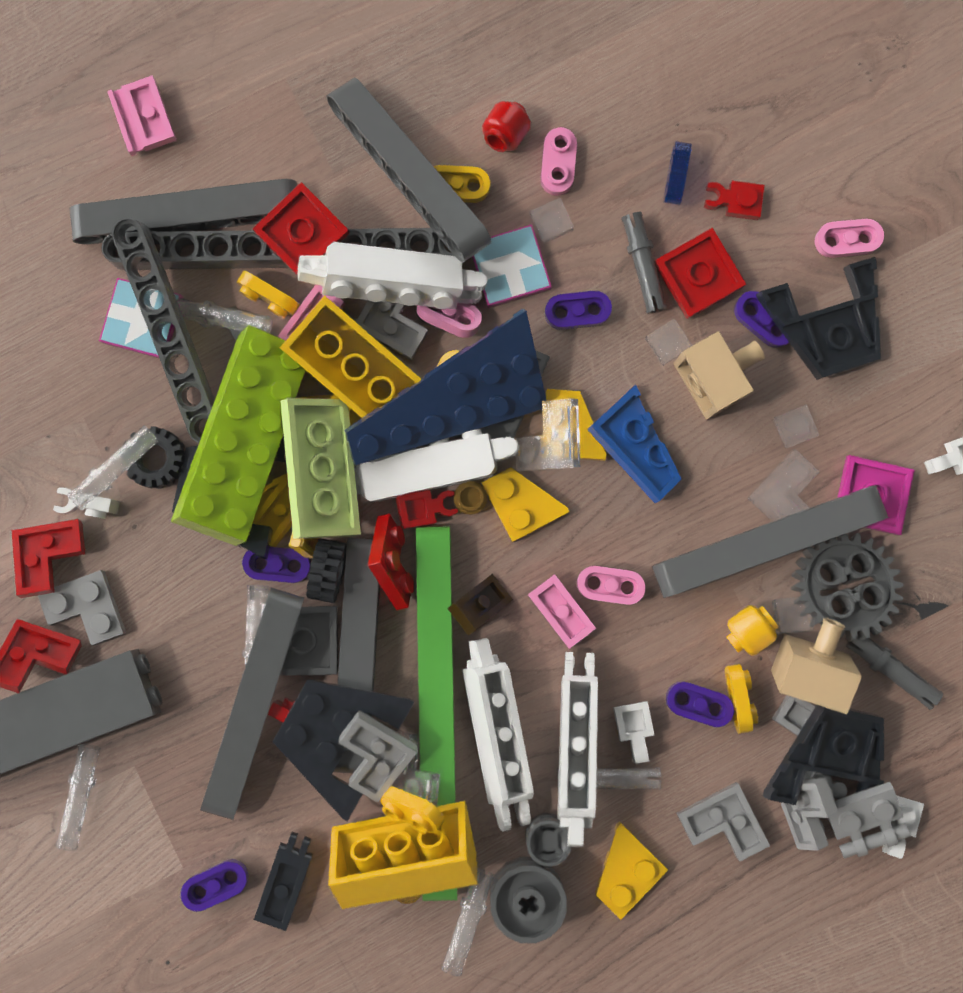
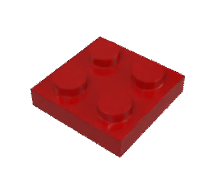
M302 182L252 228L254 233L296 275L298 274L300 256L325 255L327 246L333 242H341L350 234L349 229Z
M713 227L654 261L655 267L686 319L693 317L746 285Z

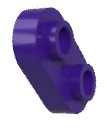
M600 291L559 294L553 296L547 302L545 319L551 327L558 330L599 326L609 318L612 304L609 297ZM596 305L599 307L600 313L592 315L589 313L588 307ZM559 308L565 309L567 312V316L563 319L555 315V311Z
M749 291L744 293L734 306L736 319L770 347L779 348L789 343L782 332L779 337L771 333V327L777 325L758 301L756 294L759 292ZM747 305L753 306L756 314H747L745 307Z
M270 547L268 559H266L267 565L262 570L256 566V560L259 557L254 553L247 551L242 560L245 573L257 580L299 583L308 577L311 569L310 558L303 557L294 549ZM292 560H298L301 565L300 570L296 573L291 572L289 569V564Z
M685 681L676 682L667 690L666 704L673 713L712 727H722L728 724L734 715L732 701L722 693ZM681 692H686L688 701L680 705L677 702V696ZM712 703L720 705V711L716 715H711L709 712V707Z
M228 859L193 875L181 888L180 896L182 903L189 910L200 912L239 894L248 883L249 874L246 866L239 860ZM228 871L235 872L237 881L230 882L226 878V873ZM203 886L206 890V895L203 897L198 896L195 892V887Z

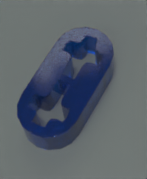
M674 142L663 203L681 204L692 148L691 143Z

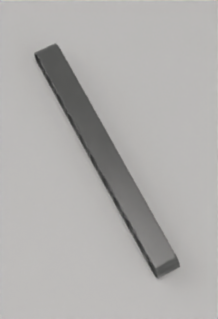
M432 228L349 229L350 234L340 242L348 244L359 242L365 246L379 247L383 242L390 241L396 245L395 249L412 251L411 247L415 242L425 241L429 245L425 253L454 256L453 253L448 252L444 248L445 244ZM253 230L150 232L155 245H161L159 256L165 270L289 268ZM125 232V240L128 244H132L138 239L139 233ZM109 234L102 242V254L115 267L125 270L121 259L114 256L117 248L112 234ZM258 243L262 245L261 251L257 255H246L247 248L251 244ZM227 244L228 250L224 255L219 257L213 255L216 246ZM194 245V251L190 256L181 257L180 253L184 246ZM147 258L140 260L137 269L151 270L150 261Z

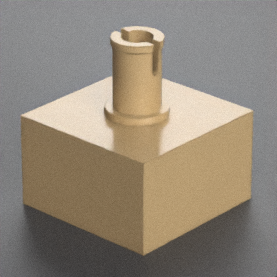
M718 331L684 350L673 364L707 420L741 401L754 391L743 371L755 363L764 360L765 355L756 341H752L749 345L731 353Z
M824 618L815 643L784 634L771 668L779 692L847 714L862 675L849 654L836 650L845 625L833 619Z

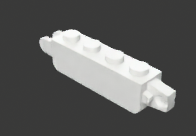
M333 242L327 246L325 255L300 256L297 274L298 281L322 286V295L363 299L372 302L400 303L407 306L436 307L438 309H456L458 303H479L483 294L481 291L486 288L488 281L482 272L462 269V262L455 256Z
M481 429L462 433V439L449 442V438L429 443L428 447L420 449L415 447L362 463L354 468L357 495L362 494L364 498L371 502H380L394 499L404 494L434 490L493 477L498 469L496 462L507 460L509 457H516V454H519L520 445L511 436L491 440V436L488 433L482 434Z
M485 638L469 642L471 660H467V668L462 669L488 804L494 805L496 821L500 830L504 832L512 828L508 807L510 804H514L518 823L521 826L530 824L531 815L528 799L533 798L534 790L510 670L506 662H499L497 654L492 655L489 639Z
M565 652L564 675L561 681L558 820H560V827H568V846L582 847L584 828H592V821L595 818L598 677L594 676V653H586L584 660L585 676H573L575 657L573 652Z

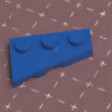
M634 385L587 430L654 503H657L682 478L665 443L660 442L652 425L654 421L651 414L645 411L639 398L641 394L637 386Z

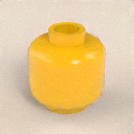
M748 605L728 620L727 626L731 633L726 638L738 653L744 649L749 655L755 656L776 641L777 633L775 630L779 626L763 606L757 608L754 605Z

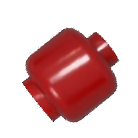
M510 101L496 103L482 124V132L486 143L498 152L516 150L531 128V121L525 108L517 102Z

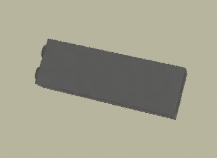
M139 649L129 650L1 699L0 774L161 713L162 697L157 686H152L148 676V673L151 672V667L144 653L140 654Z

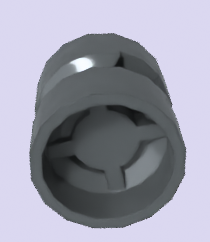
M551 813L538 814L526 826L525 839L527 849L535 862L550 867L559 865L566 860L571 852V847L568 846V827H560V820H558L557 815Z

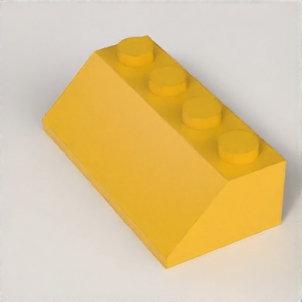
M325 295L280 347L281 350L361 418L376 408H381L390 402L405 388H410L422 380Z
M465 801L436 806L445 817L444 822L436 833H420L411 824L402 820L396 822L387 816L333 826L328 886L341 908H352L478 884L477 854Z

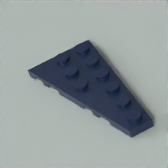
M522 308L504 324L496 326L487 332L485 337L470 347L467 346L424 375L425 378L410 388H405L398 393L397 397L381 408H376L345 429L344 432L352 461L356 466L548 408L527 311Z

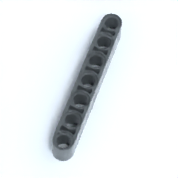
M352 78L326 95L328 104L337 118L459 261L465 262L491 244V237L481 221L357 78Z
M277 179L76 204L69 208L73 242L85 245L102 243L105 237L112 234L115 223L123 218H131L142 222L148 227L150 232L203 231L258 224L297 186V181L293 179ZM131 226L126 232H138L135 226Z
M131 218L120 219L112 229L113 241L190 437L199 443L202 436L199 430V423L203 418L208 419L215 398L150 230L140 221ZM135 226L139 233L136 242L128 244L125 240V232L129 227ZM147 258L151 263V271L148 275L142 277L138 273L137 266L140 260ZM159 290L164 297V302L159 309H154L150 304V296L153 292ZM169 322L175 326L177 332L176 337L170 342L162 334L164 325ZM180 354L184 355L189 361V367L185 373H180L175 368V359ZM192 386L201 392V401L197 405L191 404L187 399V391Z
M873 485L657 563L652 566L663 598L874 524L888 518L877 486Z
M349 537L346 548L338 685L372 692L374 691L380 584L368 567L373 539ZM366 713V715L372 718V714ZM347 748L334 773L353 774L365 758Z
M270 588L200 811L234 820L304 597Z

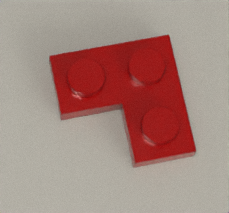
M389 513L377 516L368 567L394 608L401 610L409 608L411 593L414 592V580L400 563L401 548L405 543L403 529L401 526L396 525Z
M74 519L11 530L16 596L26 598L55 593L52 560L85 554L82 521Z
M16 619L0 649V687L20 693L35 664L68 674L82 647L81 640Z

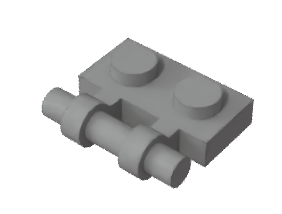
M890 782L835 800L838 813L828 817L837 840L848 836L851 838V842L839 845L844 859L857 855L859 858L868 855L869 850L886 844L889 848L897 845L898 840L910 837L905 823L895 827L891 825V821L903 818V814ZM877 826L881 829L880 832L862 837L860 833Z

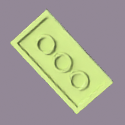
M286 398L282 400L281 410L293 539L361 535L355 469L344 432L345 429L350 427L348 406L340 399Z

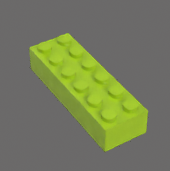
M248 325L238 335L173 513L172 523L234 546L246 542L284 433L281 401L286 398H296L305 373L303 367L280 349L286 340L251 325Z

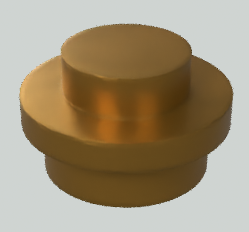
M474 481L460 484L454 493L455 506L460 512L467 515L479 513L487 503V493L484 487Z

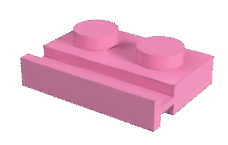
M153 75L121 86L122 89L107 91L131 156H135L137 152L143 150L149 151L177 141Z

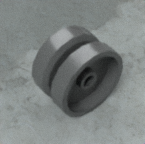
M518 857L510 860L496 872L490 886L491 914L498 929L507 938L519 943H538L550 938L561 927L567 913V897L558 872L552 866L548 867L538 864L532 857ZM531 895L534 896L530 902H524L521 899L522 897L528 899Z

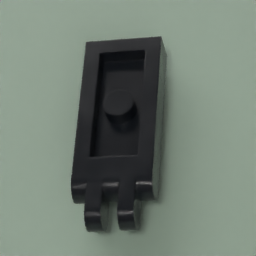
M293 831L288 843L281 842L254 917L255 921L284 931L288 929L313 857V853L308 852L311 838L305 836L300 849L294 846L298 833Z

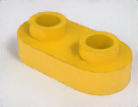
M434 166L464 203L480 202L489 194L490 178L483 169L472 166ZM475 182L479 184L480 188L477 191H470L468 185Z
M243 270L236 282L241 286L239 292L254 302L260 298L269 303L267 309L285 319L287 314L293 316L300 306L296 300L247 271Z
M740 664L725 666L728 695L734 706L733 721L738 734L753 732V724H758V714L755 704H750L747 690H752L750 673L748 670H743Z
M389 787L380 799L383 805L382 811L388 818L396 822L399 820L407 822L423 834L427 832L436 833L445 820L443 813L434 804L396 787Z

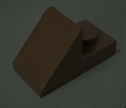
M492 573L447 609L469 636L513 599Z

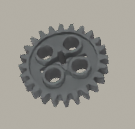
M846 533L838 536L837 539L835 537L813 545L814 548L807 547L803 551L806 558L800 557L795 562L802 570H796L791 575L795 579L800 580V582L793 585L791 590L801 594L800 597L793 601L794 604H804L806 607L802 610L800 616L810 614L813 617L809 627L817 624L822 625L824 618L833 619L845 625L840 639L845 633L847 641L853 642L856 640L857 635L862 641L870 638V632L875 636L882 632L881 626L886 627L892 623L889 616L899 613L898 608L893 603L903 600V597L896 594L895 590L904 585L901 582L894 581L893 578L900 573V569L890 570L889 568L894 558L888 557L883 559L881 556L885 549L884 546L874 550L872 549V538L861 543L860 533H856L850 540ZM852 559L861 564L862 573H858L853 569ZM820 568L829 571L831 582H827L821 577ZM864 578H874V582L861 584L852 590L847 588L827 596L820 595V591L834 589L842 583L848 585ZM864 591L872 595L874 600L873 606L865 602L863 598ZM832 600H836L841 604L843 609L842 615L837 614L833 610Z

